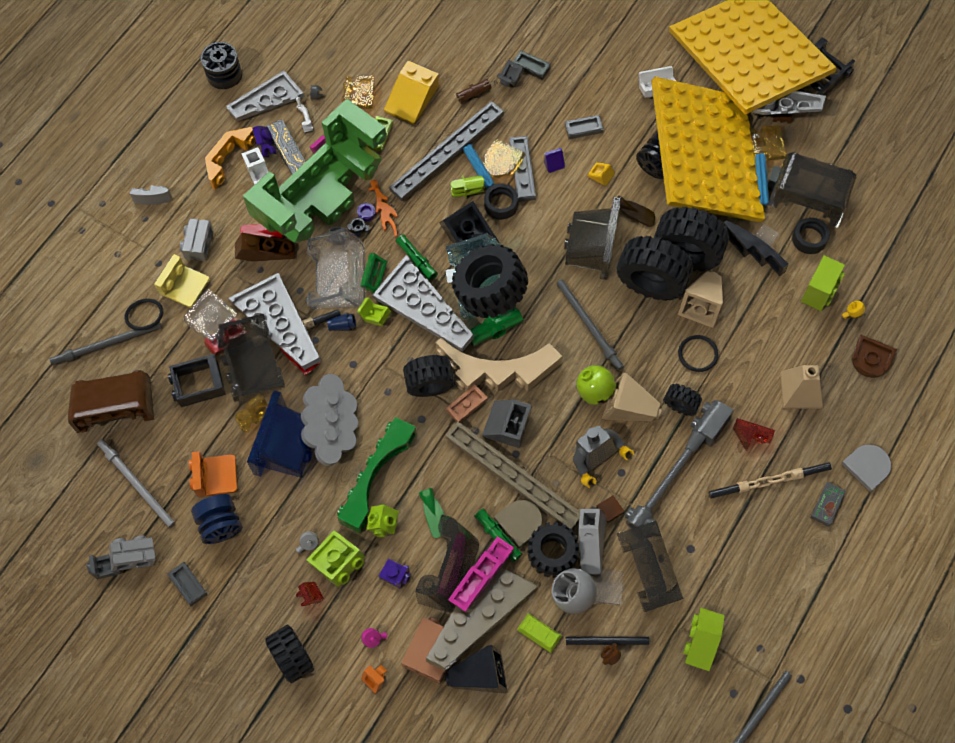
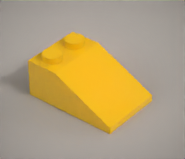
M407 61L398 75L384 107V112L415 125L439 88V74Z

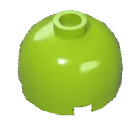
M588 366L578 375L576 389L585 402L596 405L599 404L598 401L602 399L606 401L613 394L616 388L615 377L603 366Z

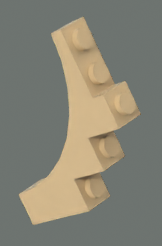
M442 338L436 341L437 355L446 356L450 359L452 371L455 372V384L460 390L464 389L465 391L474 384L478 386L485 380L486 385L490 389L494 388L499 392L515 379L516 384L520 388L524 387L528 392L562 364V355L550 343L525 357L492 361L464 354Z

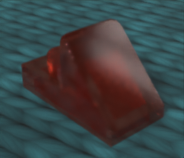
M739 418L736 419L733 426L734 432L746 451L750 446L752 438L758 443L770 444L775 433L773 429Z

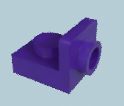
M388 559L379 574V578L401 589L402 585H406L411 577L409 566H402Z

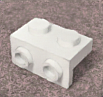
M672 66L639 72V89L645 98L653 97L651 80L655 76L676 81L673 77Z

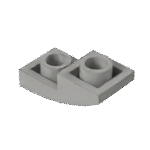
M151 185L149 191L143 188H132L130 191L133 202L137 204L154 205L172 201L169 189L164 186Z

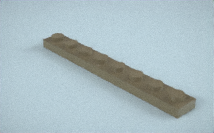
M457 422L446 434L447 440L561 525H567L566 529H573L579 522L580 511L461 423Z

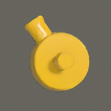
M861 301L851 302L847 307V312L842 314L843 318L846 319L849 316L856 318L863 315L865 305Z

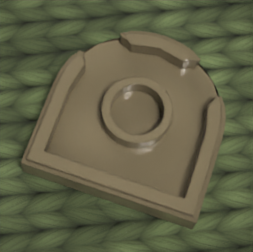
M526 500L514 501L494 516L495 521L499 523L500 527L518 548L526 544L529 538L532 537L533 531H537V528L542 525L540 510L535 504Z

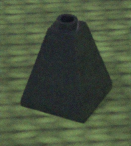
M493 645L484 647L451 667L445 675L447 685L454 689L508 693L502 654Z

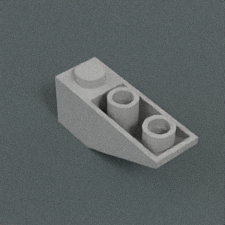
M580 509L581 570L589 575L602 574L606 515L600 509Z

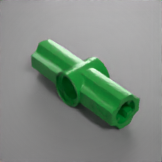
M515 307L508 310L506 314L497 315L498 317L495 318L489 316L482 324L470 329L474 336L470 342L471 345L474 347L491 338L498 339L507 330L523 323V317L519 309Z

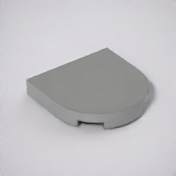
M863 445L857 448L841 463L870 492L888 476L891 470L889 456L883 449L875 445Z

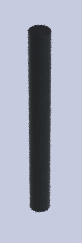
M566 637V645H611L613 643L617 645H649V637Z

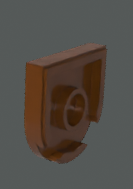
M860 335L852 354V364L863 376L870 378L880 377L890 368L897 349Z

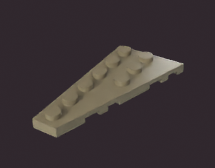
M501 568L466 612L457 606L455 607L426 657V662L443 671L448 669L467 649L474 646L484 634L491 631L517 605H520L526 597L534 593L538 586Z

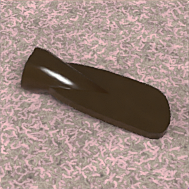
M618 195L612 206L613 208L621 210L627 216L647 227L653 226L655 223L653 211L632 201L625 200Z

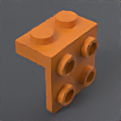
M200 451L192 452V459L189 460L192 478H190L189 482L190 489L198 497L229 494L237 491L236 458L234 455L203 458Z

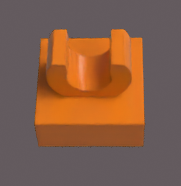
M382 665L376 670L368 666L364 670L361 680L376 694L382 688L385 681L383 677L387 670Z

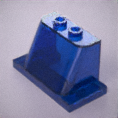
M273 390L247 463L253 475L261 477L264 468L301 478L306 463H310L312 447L307 446L301 437L302 429L305 427L301 420V413L287 408L282 393Z

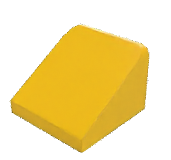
M596 162L587 176L606 186L615 172L610 164Z

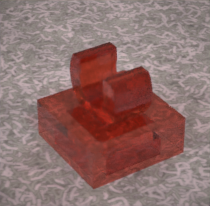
M303 582L298 586L300 591L297 592L296 597L303 596L305 600L300 604L301 606L318 604L324 600L316 582Z

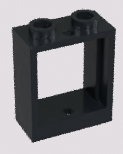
M214 354L169 366L170 374H168L170 384L174 386L172 396L174 402L178 401L181 407L226 395L219 364ZM210 368L214 387L183 396L179 377Z

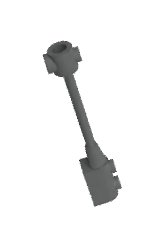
M713 400L711 404L709 402L704 404L701 410L704 414L701 418L696 416L690 425L693 429L685 451L646 505L637 506L635 509L630 507L625 514V518H627L626 524L629 528L639 534L643 532L648 534L652 530L656 521L653 519L654 516L651 510L691 454H694L703 443L710 447L732 418L734 411L732 408L718 400Z

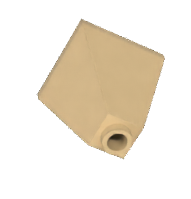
M705 272L686 289L678 315L713 328L723 303L722 277L716 272Z
M802 365L781 371L783 408H823L818 365Z
M623 373L615 381L616 388L607 400L602 419L623 421H652L653 419H658L662 408H659L660 403L627 373Z

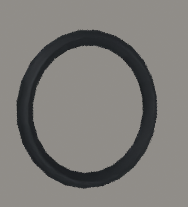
M140 299L127 308L124 315L125 323L134 330L150 329L162 319L164 314L163 307L154 299ZM151 302L159 307V316L152 324L138 327L129 322V312L136 305Z
M693 335L681 342L678 356L681 363L687 369L695 372H704L716 364L718 349L711 339L702 335ZM693 339L707 341L714 350L715 356L712 363L704 368H695L688 365L682 356L684 345Z

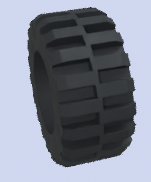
M675 207L661 216L654 238L658 237L661 240L670 241L673 245H678L681 250H684L690 256L693 271H705L706 269L712 270L722 262L729 241V232L721 220H718L713 214H708L707 211H700L694 207Z
M638 236L626 243L616 269L621 282L626 284V287L629 289H633L634 292L640 293L647 298L651 297L655 300L662 299L667 301L669 299L674 300L683 295L693 271V264L690 256L684 250H681L678 245H673L670 241H664L658 237Z
M487 244L486 247L482 245L477 250L468 252L469 255L461 259V263L457 264L455 267L456 272H453L452 288L465 310L475 317L488 318L490 316L495 318L499 314H506L509 309H514L516 307L515 304L517 302L520 303L523 299L522 295L526 293L528 285L527 271L517 254L511 248L500 244L496 246L494 244ZM501 274L493 284L479 288L489 277Z

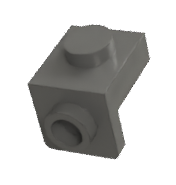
M508 60L502 73H498L497 77L504 86L509 87L511 85L515 87L525 68Z
M109 554L100 557L89 556L87 570L97 580L121 574V570H111Z

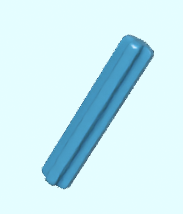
M471 144L463 148L464 153L478 176L484 178V186L488 190L489 187L495 185L494 181Z
M759 153L755 156L758 190L760 191L759 200L763 206L769 204L766 155Z

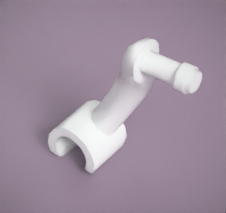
M297 97V108L303 113L305 122H301L304 133L313 131L308 110L301 104L300 98Z

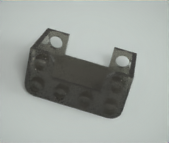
M264 314L218 325L216 342L218 349L222 348L224 355H221L223 366L228 367L229 373H226L228 383L232 384L231 394L234 402H238L240 405L285 388L280 367H277L270 344L269 330Z

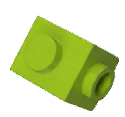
M366 297L357 312L366 323L383 326L391 310L386 306L374 304L370 298Z

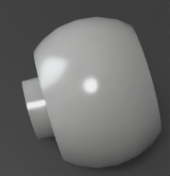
M572 568L564 570L553 582L552 598L556 606L566 613H583L593 605L596 599V584L593 578L581 569Z

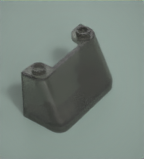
M442 514L438 530L441 534L440 537L444 538L447 542V551L438 577L425 575L420 578L415 594L418 604L446 613H452L456 605L448 599L474 565L479 550V541L456 519Z

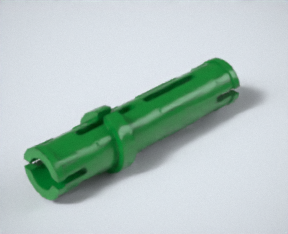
M404 234L396 239V243L416 264L415 266L423 272L429 281L435 279L438 272L429 264V260L420 254Z
M484 508L479 510L474 517L483 526L484 532L489 534L494 540L498 536L514 547V551L509 556V559L512 563L518 560L522 553L498 526L499 523L494 521Z

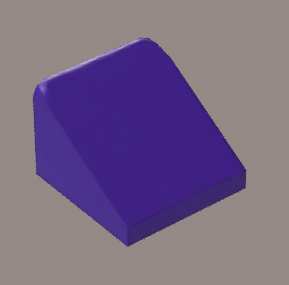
M562 148L545 152L544 164L549 173L565 168Z

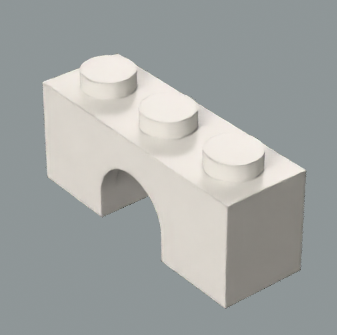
M258 147L242 153L245 166L254 185L268 173L264 158Z

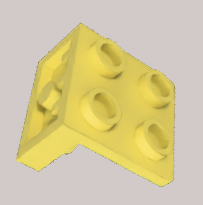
M174 254L155 282V286L160 295L192 308L210 278L184 266L181 257Z

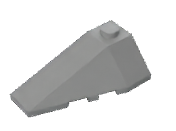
M794 91L751 113L770 115L820 112L823 109L826 96Z

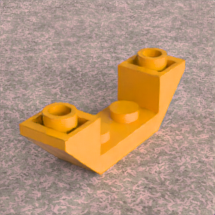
M252 127L226 132L205 157L208 178L214 190L225 180L226 176L220 165L227 154L233 151L234 146L237 145L247 151L250 146L255 144L256 139Z

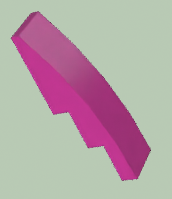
M497 536L487 552L484 551L475 566L470 568L448 600L466 612L514 551V547Z

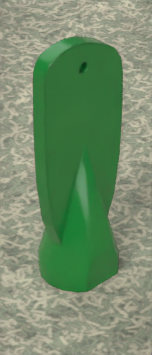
M429 488L419 492V496L423 501L424 513L431 534L434 538H440L447 532L449 526L440 504L434 497L433 488Z

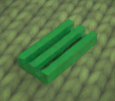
M375 253L369 254L360 286L362 288L366 287L365 290L371 291L374 294L380 287L387 261Z

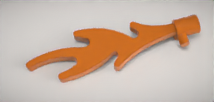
M374 179L370 181L372 187L369 188V191L373 190L376 193L377 205L375 212L378 214L381 210L383 230L386 231V223L388 222L394 230V236L397 237L396 226L390 218V215L397 218V213L389 204L382 202L383 200L388 201V198L380 192L378 182Z

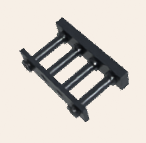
M823 37L815 46L840 72L836 75L831 74L825 77L829 80L825 86L817 81L810 84V86L819 91L816 95L826 96L845 77L848 78L853 73L855 60L852 59L845 65L826 51L828 41ZM802 88L799 89V90H797V91H799V92H805V93H807V92L804 91Z

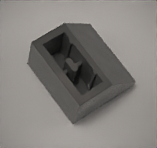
M513 399L494 401L482 437L520 448L531 416L532 405Z

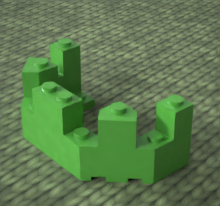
M348 99L322 121L326 143L279 188L275 175L269 171L243 195L249 215L270 232L279 231L294 243L310 240L315 230L313 220L311 219L313 214L330 226L333 222L340 219L342 213L353 206V193L345 187L353 173H356L365 181L372 180L382 157L367 147V144L373 149L381 145L386 139L385 126Z

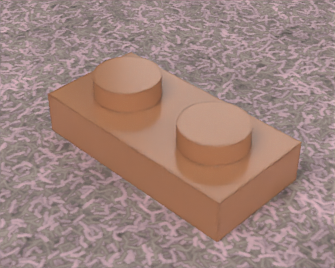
M474 384L446 407V412L456 422L461 423L488 400V397Z

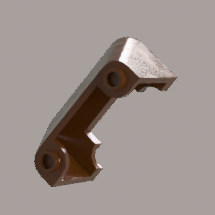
M142 370L89 381L79 380L71 386L68 423L77 434L87 432V426L94 427L95 422L129 416L132 420L136 419V416L144 417V421L154 420L151 381L149 375Z

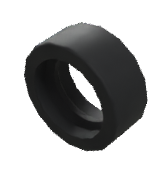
M501 183L489 187L484 196L486 212L492 218L499 220L512 217L517 212L518 193L508 184ZM503 194L512 199V204L507 208L499 209L491 205V199L496 195Z
M805 218L796 225L792 234V241L799 251L805 254H816L825 248L830 237V231L823 221L817 218ZM806 228L814 229L821 235V241L815 244L808 243L801 238L800 232Z

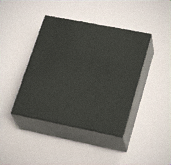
M773 167L768 180L769 191H773L781 167Z

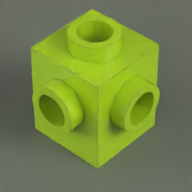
M386 505L371 506L366 530L374 532V535L377 537H386V535L394 534L399 511Z

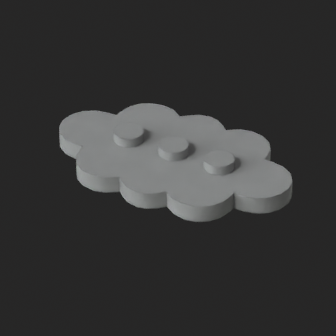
M327 374L321 378L318 386H312L304 393L303 402L306 407L301 412V420L305 427L302 429L301 437L307 446L315 448V456L321 464L332 466L339 461L342 453L350 451L356 444V436L353 431L358 426V419L354 414L357 408V400L351 393L344 391L343 382L337 375Z

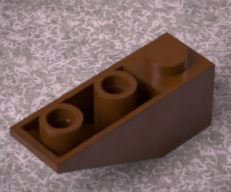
M242 232L235 242V259L254 262L295 258V243L293 241Z

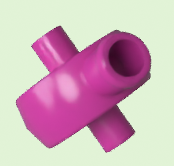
M374 628L364 630L361 636L362 643L369 648H374L382 639H387L386 632L379 633Z

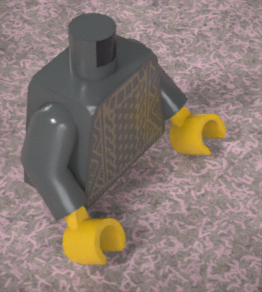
M596 426L595 428H589L586 434L577 440L573 462L579 474L582 475V485L590 488L589 480L591 483L596 484V478L588 475L587 472H590L616 453L617 449H620L619 454L625 460H628L626 458L627 452L634 456V451L624 446L623 440L614 430L602 429L600 426Z

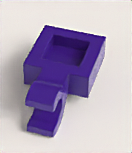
M264 126L252 128L257 145L261 146L262 156L268 158L269 150L271 154H277L276 148L271 145L273 142L269 128Z

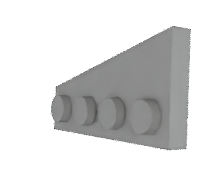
M282 71L226 107L238 122L295 101L297 97L301 99L304 97V93L288 74Z

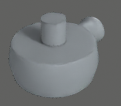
M312 531L304 532L299 539L300 546L296 548V551L301 553L304 549H315L319 542L318 536Z

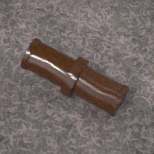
M485 79L475 85L471 84L469 88L457 92L456 97L459 98V103L461 104L472 97L477 98L479 94L492 89L491 84L484 87V85L489 83V80Z

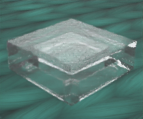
M763 224L755 236L771 247L779 233Z

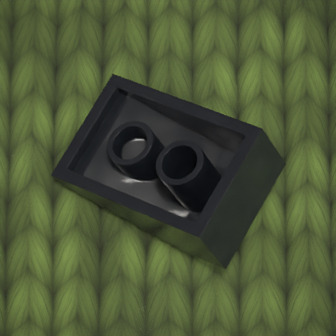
M474 201L439 222L448 238L463 257L469 255L468 252L471 250L475 251L482 245L486 247L487 244H494L495 246L500 244Z

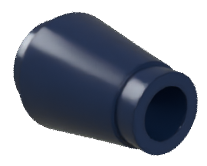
M345 313L327 320V326L329 331H352V329L356 328V319L354 314Z

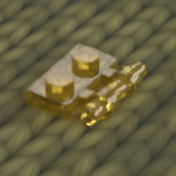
M357 76L356 81H352V77H346L343 83L344 95L342 96V103L348 99L361 109H373L374 76ZM356 90L355 94H351V91Z
M780 125L763 126L761 133H756L754 128L750 129L749 137L752 140V152L755 156L756 154L764 153L767 161L785 159L786 151ZM759 141H763V147H759Z
M260 393L245 404L246 408L236 413L235 420L239 424V428L244 432L250 431L253 422L257 424L258 422L265 421L271 414V411L262 394Z

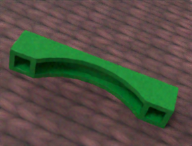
M397 417L387 424L386 434L383 439L380 438L378 440L374 455L371 454L367 459L366 469L364 472L361 471L356 480L358 483L355 488L350 489L346 504L342 505L337 512L339 523L361 534L368 522L370 514L368 508L369 493L375 476L391 458L408 450L417 434L415 426Z

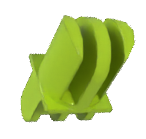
M462 175V179L451 182V195L453 197L465 196V199H467L468 195L484 192V178L482 176L464 178Z

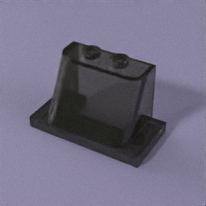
M613 198L612 208L574 212L572 223L568 222L567 234H570L569 239L565 238L564 249L567 250L565 265L601 270L600 279L607 280L621 198Z
M655 520L617 533L623 553L632 552L644 590L637 592L643 612L682 600L683 596L657 521Z

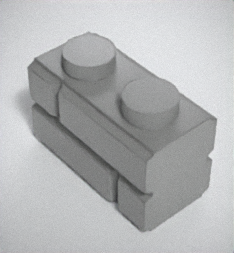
M189 219L188 225L184 226L183 233L185 238L184 241L180 242V252H182L185 259L206 261L213 227L209 220Z
M137 536L134 540L126 541L125 538L113 540L109 545L111 570L118 571L153 566L155 563V553L152 538Z

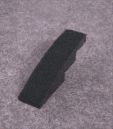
M727 220L724 222V226L727 227L729 232V241L743 257L751 254L761 267L768 263L779 276L786 272L789 264L773 248L744 228Z

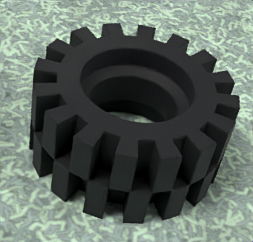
M672 384L663 401L669 408H672L671 410H676L679 414L683 413V415L687 416L688 414L692 416L696 414L702 402V397H700V394H696L695 390L692 391L690 387L686 388L685 385Z

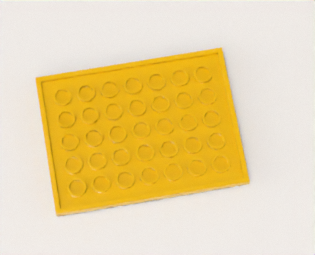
M727 0L669 26V32L745 115L836 72V66L769 0Z
M655 76L651 83L667 205L680 208L694 207L700 211L704 210L712 214L761 223L765 220L763 204L759 200L760 191L758 190L755 154L748 114L745 115L725 92Z

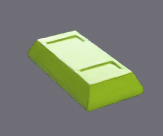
M529 613L517 628V631L550 653H552L562 638V635Z

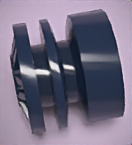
M218 494L210 496L192 507L191 513L196 525H200L198 532L201 535L200 538L203 544L220 543L241 532L243 527L239 521L238 514L234 513L236 508L230 495Z

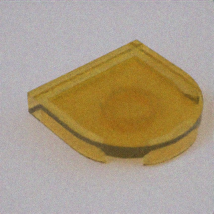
M495 139L484 155L483 165L490 176L501 178L508 174L511 175L526 155L523 151Z

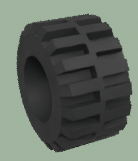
M422 356L408 362L403 367L407 392L412 396L430 397L439 395L451 389L455 384L451 361L446 356Z
M550 522L545 523L544 527L540 525L537 531H533L532 537L529 538L528 559L531 561V566L536 568V572L539 574L543 572L545 577L552 575V578H556L564 570L572 569L577 562L579 554L578 538L576 535H573L574 531L571 528L569 530L566 529L567 525L562 524V527L558 526L559 522H554V525H550ZM556 541L563 545L565 554L558 559H550L542 553L541 547L546 542Z
M288 624L265 638L271 655L286 680L291 684L314 670L310 657L293 628Z

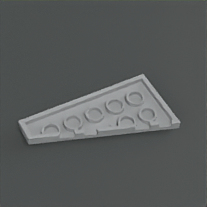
M407 255L373 294V298L438 338L444 339L448 344L462 352L474 338L472 332L455 315L451 307L444 302L440 294L423 277Z

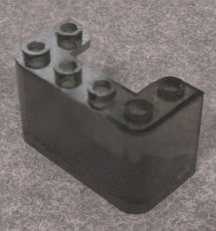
M796 152L788 153L784 158L768 205L775 208L781 202H784L785 206L788 205V202L823 212L822 218L826 219V217H829V225L838 228L845 214L856 181V174L850 169H843L831 163L802 156Z

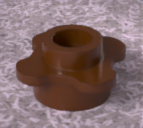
M616 643L605 647L602 651L601 657L603 658L602 663L604 665H614L619 661L621 652L617 649L618 645Z

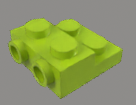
M334 530L306 560L322 573L326 579L336 587H339L341 584L344 585L349 581L350 574L355 569L358 570L363 566L366 557L360 549Z

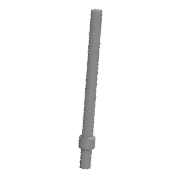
M104 439L100 440L97 445L105 453L108 461L114 463L169 528L174 526L175 522L123 463L117 451L111 449Z

